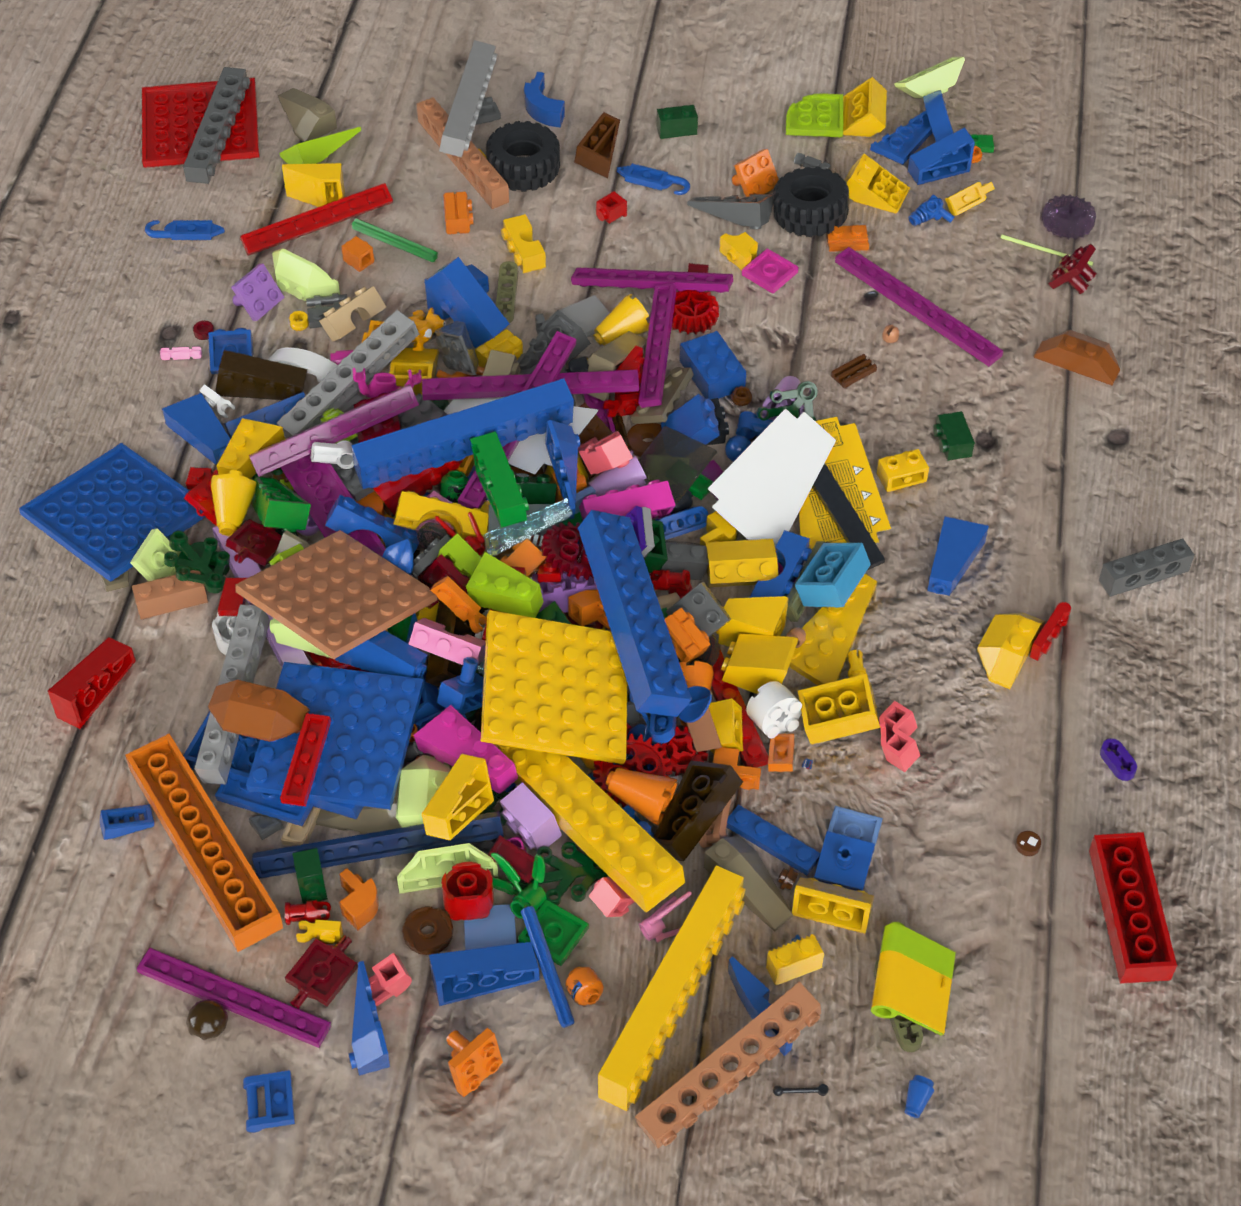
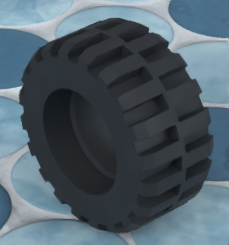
M515 121L513 124L507 123L504 127L500 126L490 135L486 143V157L488 162L507 182L510 190H521V192H527V190L534 191L539 187L547 186L548 182L551 183L558 175L560 168V143L554 132L546 126L543 127L540 123ZM528 155V157H517V156Z
M821 167L794 169L793 172H788L784 177H781L774 187V218L783 229L785 228L787 232H793L797 236L806 235V237H812L817 235L819 237L825 233H832L834 226L838 228L842 226L849 213V188L847 183L838 173H832L827 168L825 170L821 169Z

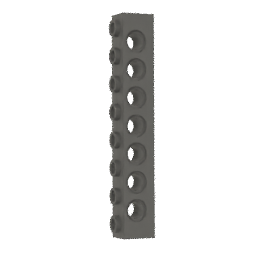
M223 68L183 166L186 182L209 184L211 177L215 175V167L220 162L222 150H225L226 139L230 137L231 127L235 124V116L240 112L241 101H244L245 91L250 86V78L247 77L246 69Z

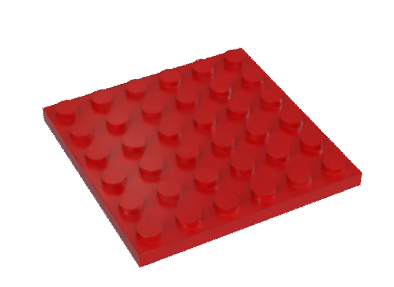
M250 78V86L245 91V99L241 101L240 112L235 116V124L231 127L230 137L226 139L225 150L221 152L220 161L260 158L255 78ZM218 81L142 87L143 168L173 166L185 163Z

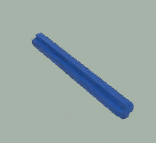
M528 906L521 910V914L559 1023L565 1028L574 1024V1018L536 911L533 906Z

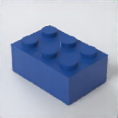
M718 331L680 343V363L684 368L691 367L694 373L691 379L704 398L719 399L732 394L737 387H745L746 370Z

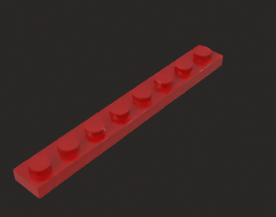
M386 183L243 234L240 236V240L249 256L391 204L393 199Z

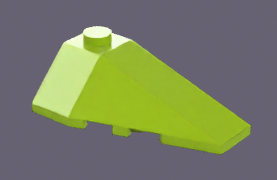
M361 127L296 144L280 152V157L288 164H318L359 133Z

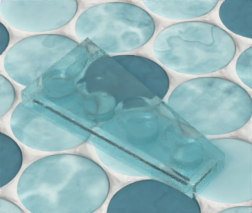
M568 499L527 515V521L503 528L500 527L484 534L487 553L494 557L549 526L568 519L573 514Z

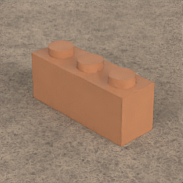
M190 571V573L201 574L200 571ZM176 575L132 586L141 620L208 603L204 584L180 581L176 578Z

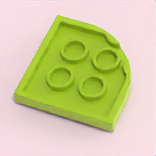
M812 94L802 97V100L796 104L793 103L786 115V135L843 137V94Z

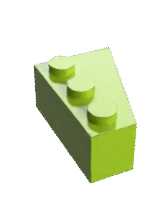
M484 552L466 585L468 595L480 607L505 613L536 618L544 602L539 583Z

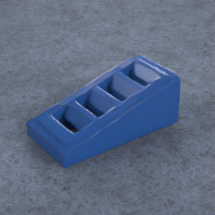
M150 804L100 811V827L104 840L154 827L155 824ZM143 814L144 820H140L139 815ZM133 817L134 821L130 822L129 818Z

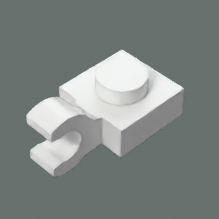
M205 384L200 389L208 404L213 408L217 405L218 413L222 417L228 418L229 416L225 413V409L231 407L234 410L235 406Z

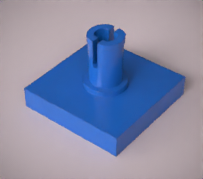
M827 831L814 879L831 885L838 884L843 888L854 891H863L875 843Z

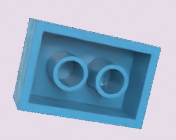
M863 543L822 544L795 584L803 606L838 608L845 605L871 565Z

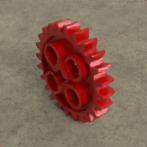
M630 734L629 740H626V754H631L634 757L619 765H613L612 762L594 761L596 770L593 771V777L597 778L594 782L601 786L600 788L617 804L621 803L622 808H624L627 804L608 791L609 786L606 785V780L611 771L615 772L617 768L669 777L668 775L672 774V768L668 767L671 765V760L668 758L664 759L667 756L666 750L659 752L660 743L652 746L651 737L644 742L642 734H640L638 740H634L633 734ZM651 764L655 767V769L652 771H646L643 769V767L645 765Z

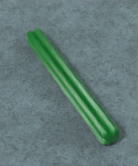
M358 218L352 222L353 230L430 262H435L438 258V252Z

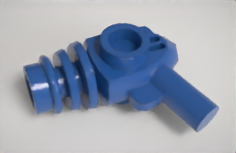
M932 195L929 200L919 205L908 219L913 226H916L933 218L938 221L941 217L951 223L955 216L943 208L944 202L941 198Z

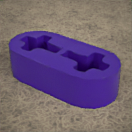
M1111 738L1106 739L1100 749V756L1118 779L1122 781L1133 779L1137 771L1136 761L1120 741Z

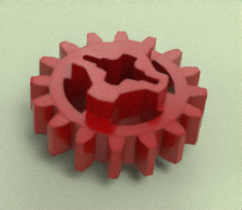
M676 726L674 737L667 743H660L659 752L667 750V754L671 755V765L668 767L672 768L675 776H679L680 773L684 774L691 760L707 761V750L697 752V755L696 751L692 748L694 743L691 734L688 732V727H685L684 731H680L679 727Z

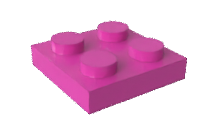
M767 248L742 269V276L774 294L798 273L799 267Z

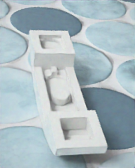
M299 348L277 349L268 359L308 369L307 373L316 375L319 383L329 372L338 366L321 355Z

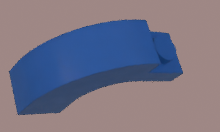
M537 72L531 83L525 82L524 85L526 111L539 123L561 128L565 117V101L551 99L543 95L545 76L543 72Z

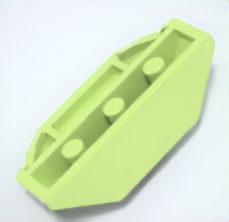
M951 57L894 83L895 87L913 98L923 99V96L938 90L945 93L949 87L955 85L965 59L964 57Z
M283 248L272 253L277 286L282 291H286L304 301L307 298H314L315 295H320V297L333 296L332 293L340 295L338 281L331 279L316 264Z
M422 755L401 770L398 783L396 819L402 827L424 824L422 812L450 772L449 764L442 763L436 760L435 757Z
M470 843L418 851L397 876L399 894L442 887L443 875L445 872L446 874L450 872L452 866L458 863L476 862L481 864V868L486 871L488 869L492 877L498 878V866L490 856Z

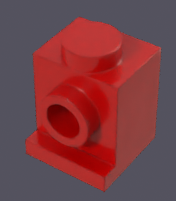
M615 191L596 202V215L600 221L606 220L610 224L621 216L626 217L627 200Z

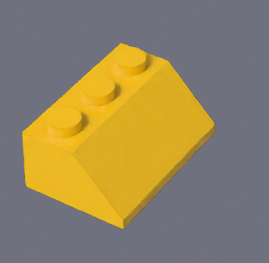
M873 77L843 96V135L872 137L886 127L887 90Z
M773 539L705 543L708 557V588L756 585L758 581L771 580L778 576L777 555Z
M800 877L795 887L792 914L801 918L866 934L874 895L861 890L846 889L838 884H826L814 878Z

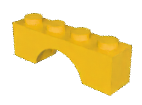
M402 491L393 525L416 530L424 521L435 519V516H439L465 539L469 535L477 537L468 513L472 512L480 533L485 539L489 513L478 508H466L458 503L443 502L435 497L427 498L419 496L415 492Z

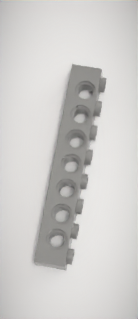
M398 310L388 316L385 322L360 343L351 354L345 357L334 370L329 372L318 385L314 386L302 400H299L287 414L281 417L277 425L283 427L284 436L289 438L321 424L320 418L323 417L325 411L331 408L341 409L360 391L358 383L353 380L352 369L355 367L356 372L359 373L365 368V382L367 385L374 378L375 374L387 366L419 335L415 322Z
M240 605L218 685L234 680L254 682L270 623L266 612L255 605ZM211 712L194 769L202 783L226 784L239 734L223 731Z

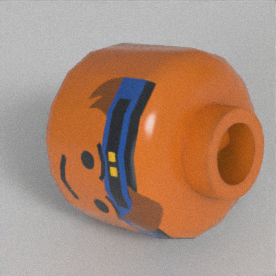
M590 967L574 968L568 974L565 984L570 996L578 1005H592L596 1003L604 989L602 981Z

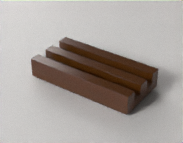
M862 354L833 370L831 377L845 389L876 372L877 365L875 363L872 365V361L866 359L867 356Z

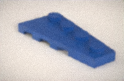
M924 111L909 120L906 126L901 125L896 128V132L883 136L880 142L877 143L875 141L871 144L870 150L904 165L910 155L914 154L933 133L927 112Z

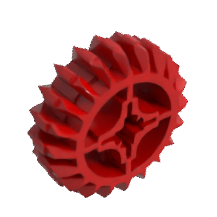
M696 290L676 292L672 321L673 330L678 329L679 333L686 332L687 335L689 333L697 335L698 332L705 333V330H711L712 326L716 325L719 317V305L716 297L712 296L711 292L705 293V291L698 292Z

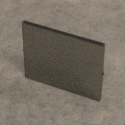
M664 426L638 461L646 475V479H644L645 485L654 480H660V482L668 481L674 502L678 504L717 451Z

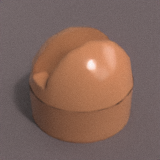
M893 325L886 326L882 334L883 340L888 343L896 342L899 339L898 328Z
M795 627L786 634V637L798 638L795 648H799L806 640V633L802 628Z

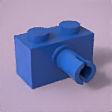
M472 657L464 658L461 675L441 683L437 699L439 705L444 708L451 705L461 715L482 707L484 677L476 673L479 664L477 659Z

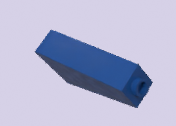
M202 393L162 408L166 425L217 465L231 439Z
M944 517L927 591L951 595L985 544L988 525Z
M385 630L335 658L340 663L349 664L369 672L421 678L427 669L425 665L427 654Z

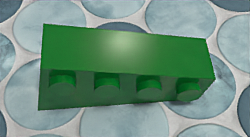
M496 431L470 438L476 474L500 527L503 528L527 521L526 511L529 510L526 497L522 498L523 494L520 484L516 483L514 472L510 468Z
M255 476L254 481H256L257 485L251 505L263 526L283 528V530L289 532L306 530L311 504L277 479Z

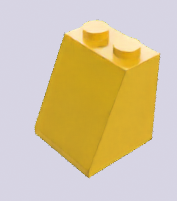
M788 597L728 598L723 608L731 620L716 631L719 634L718 644L729 647L731 641H737L739 633L781 636L786 626Z
M739 633L737 641H731L727 654L731 655L730 658L725 657L721 670L725 671L722 681L755 694H759L758 689L766 683L777 681L782 684L798 638Z

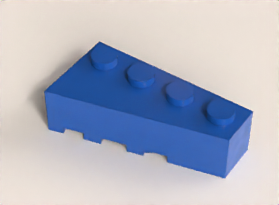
M531 942L429 955L432 981L439 1006L540 981L539 967Z

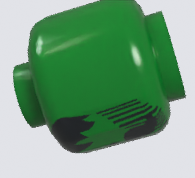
M449 471L441 478L440 495L452 503H458V498L469 479L461 471Z

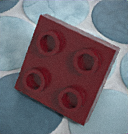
M1090 243L1084 248L1080 246L1070 256L1068 254L1059 261L1060 266L1052 272L1051 275L1053 277L1048 285L1055 289L1068 282L1078 294L1085 292L1087 287H1089L1086 282L1091 281L1097 274L1088 264L1096 248Z
M442 554L435 559L422 577L432 588L435 583L449 576L468 594L466 585L470 579L462 575L455 568L453 562ZM438 597L437 601L431 603L426 607L428 609H431L433 606H435L439 602Z

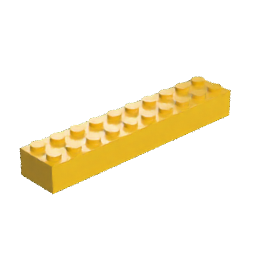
M494 744L515 764L518 779L514 783L519 786L523 782L554 814L559 828L646 913L685 883L683 866L569 757L561 754Z
M717 865L715 866L598 1074V1098L625 1111L628 1110L631 1103L636 1104L641 1094L640 1087L643 1081H649L654 1069L652 1065L655 1059H661L665 1050L664 1043L666 1039L673 1037L677 1028V1024H675L679 1016L684 1017L689 1003H687L690 996L694 997L700 986L699 979L702 975H707L711 967L710 959L713 954L718 955L723 943L721 941L724 934L729 935L734 923L732 921L735 914L739 916L743 909L744 901L742 899L746 891L743 888L744 877Z

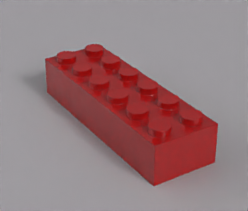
M1144 832L1094 835L1089 853L1120 984L1170 981L1176 970L1177 963Z

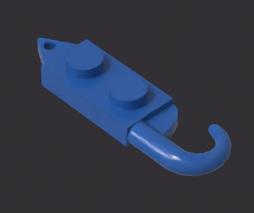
M633 163L631 166L617 167V172L625 178L626 182L661 191L662 189L669 188L672 184L683 186L684 189L674 191L675 195H684L690 190V183L686 179L670 175L665 171Z
M153 220L145 226V233L151 238H171L172 240H211L212 237L225 233L224 228L214 224L212 220H173V222L165 226L164 230H151L152 226L160 223L159 220Z

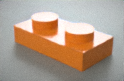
M778 734L775 738H770L769 772L793 771L794 734Z

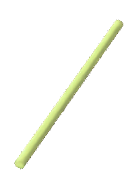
M1001 235L1002 239L1061 257L1067 255L1059 251ZM1088 261V264L1092 266L1093 262Z

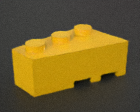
M242 418L217 464L218 474H229V471L237 470L243 473L242 476L251 479L256 474L249 455L285 440L283 427Z
M465 754L460 755L422 812L426 835L451 840L494 802L486 759Z

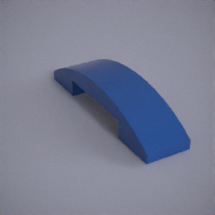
M938 90L923 96L935 141L937 142L953 134L942 91Z

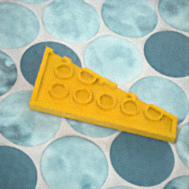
M864 574L843 607H822L802 627L806 633V640L799 648H795L789 667L817 686L838 681L845 661L848 658L847 654L852 648L859 626L863 621L866 609L876 589L877 581Z

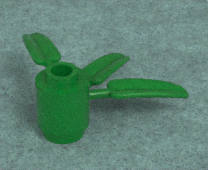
M491 853L493 859L510 880L508 882L492 877L493 888L510 895H516L510 904L513 914L523 919L521 914L523 908L533 906L535 911H537L547 900L544 889L538 885V883L544 882L545 861L543 857L539 854L535 855L532 871L534 883H530L522 889L518 883L521 879L510 863L498 853Z

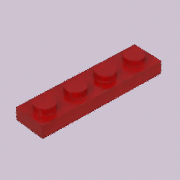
M306 713L280 796L281 803L306 807L330 728V716Z

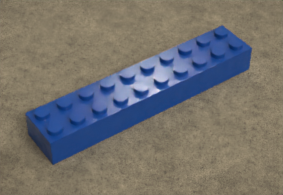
M560 379L351 445L354 468L363 489L375 488L382 483L397 481L404 476L416 475L423 470L432 467L438 468L444 465V463L460 461L466 456L473 455L470 438L496 431L503 447L507 443L516 440L523 441L529 436L546 433L548 420L569 425L573 423L574 399L565 379Z
M591 510L578 527L636 711L677 717L692 698L630 517Z

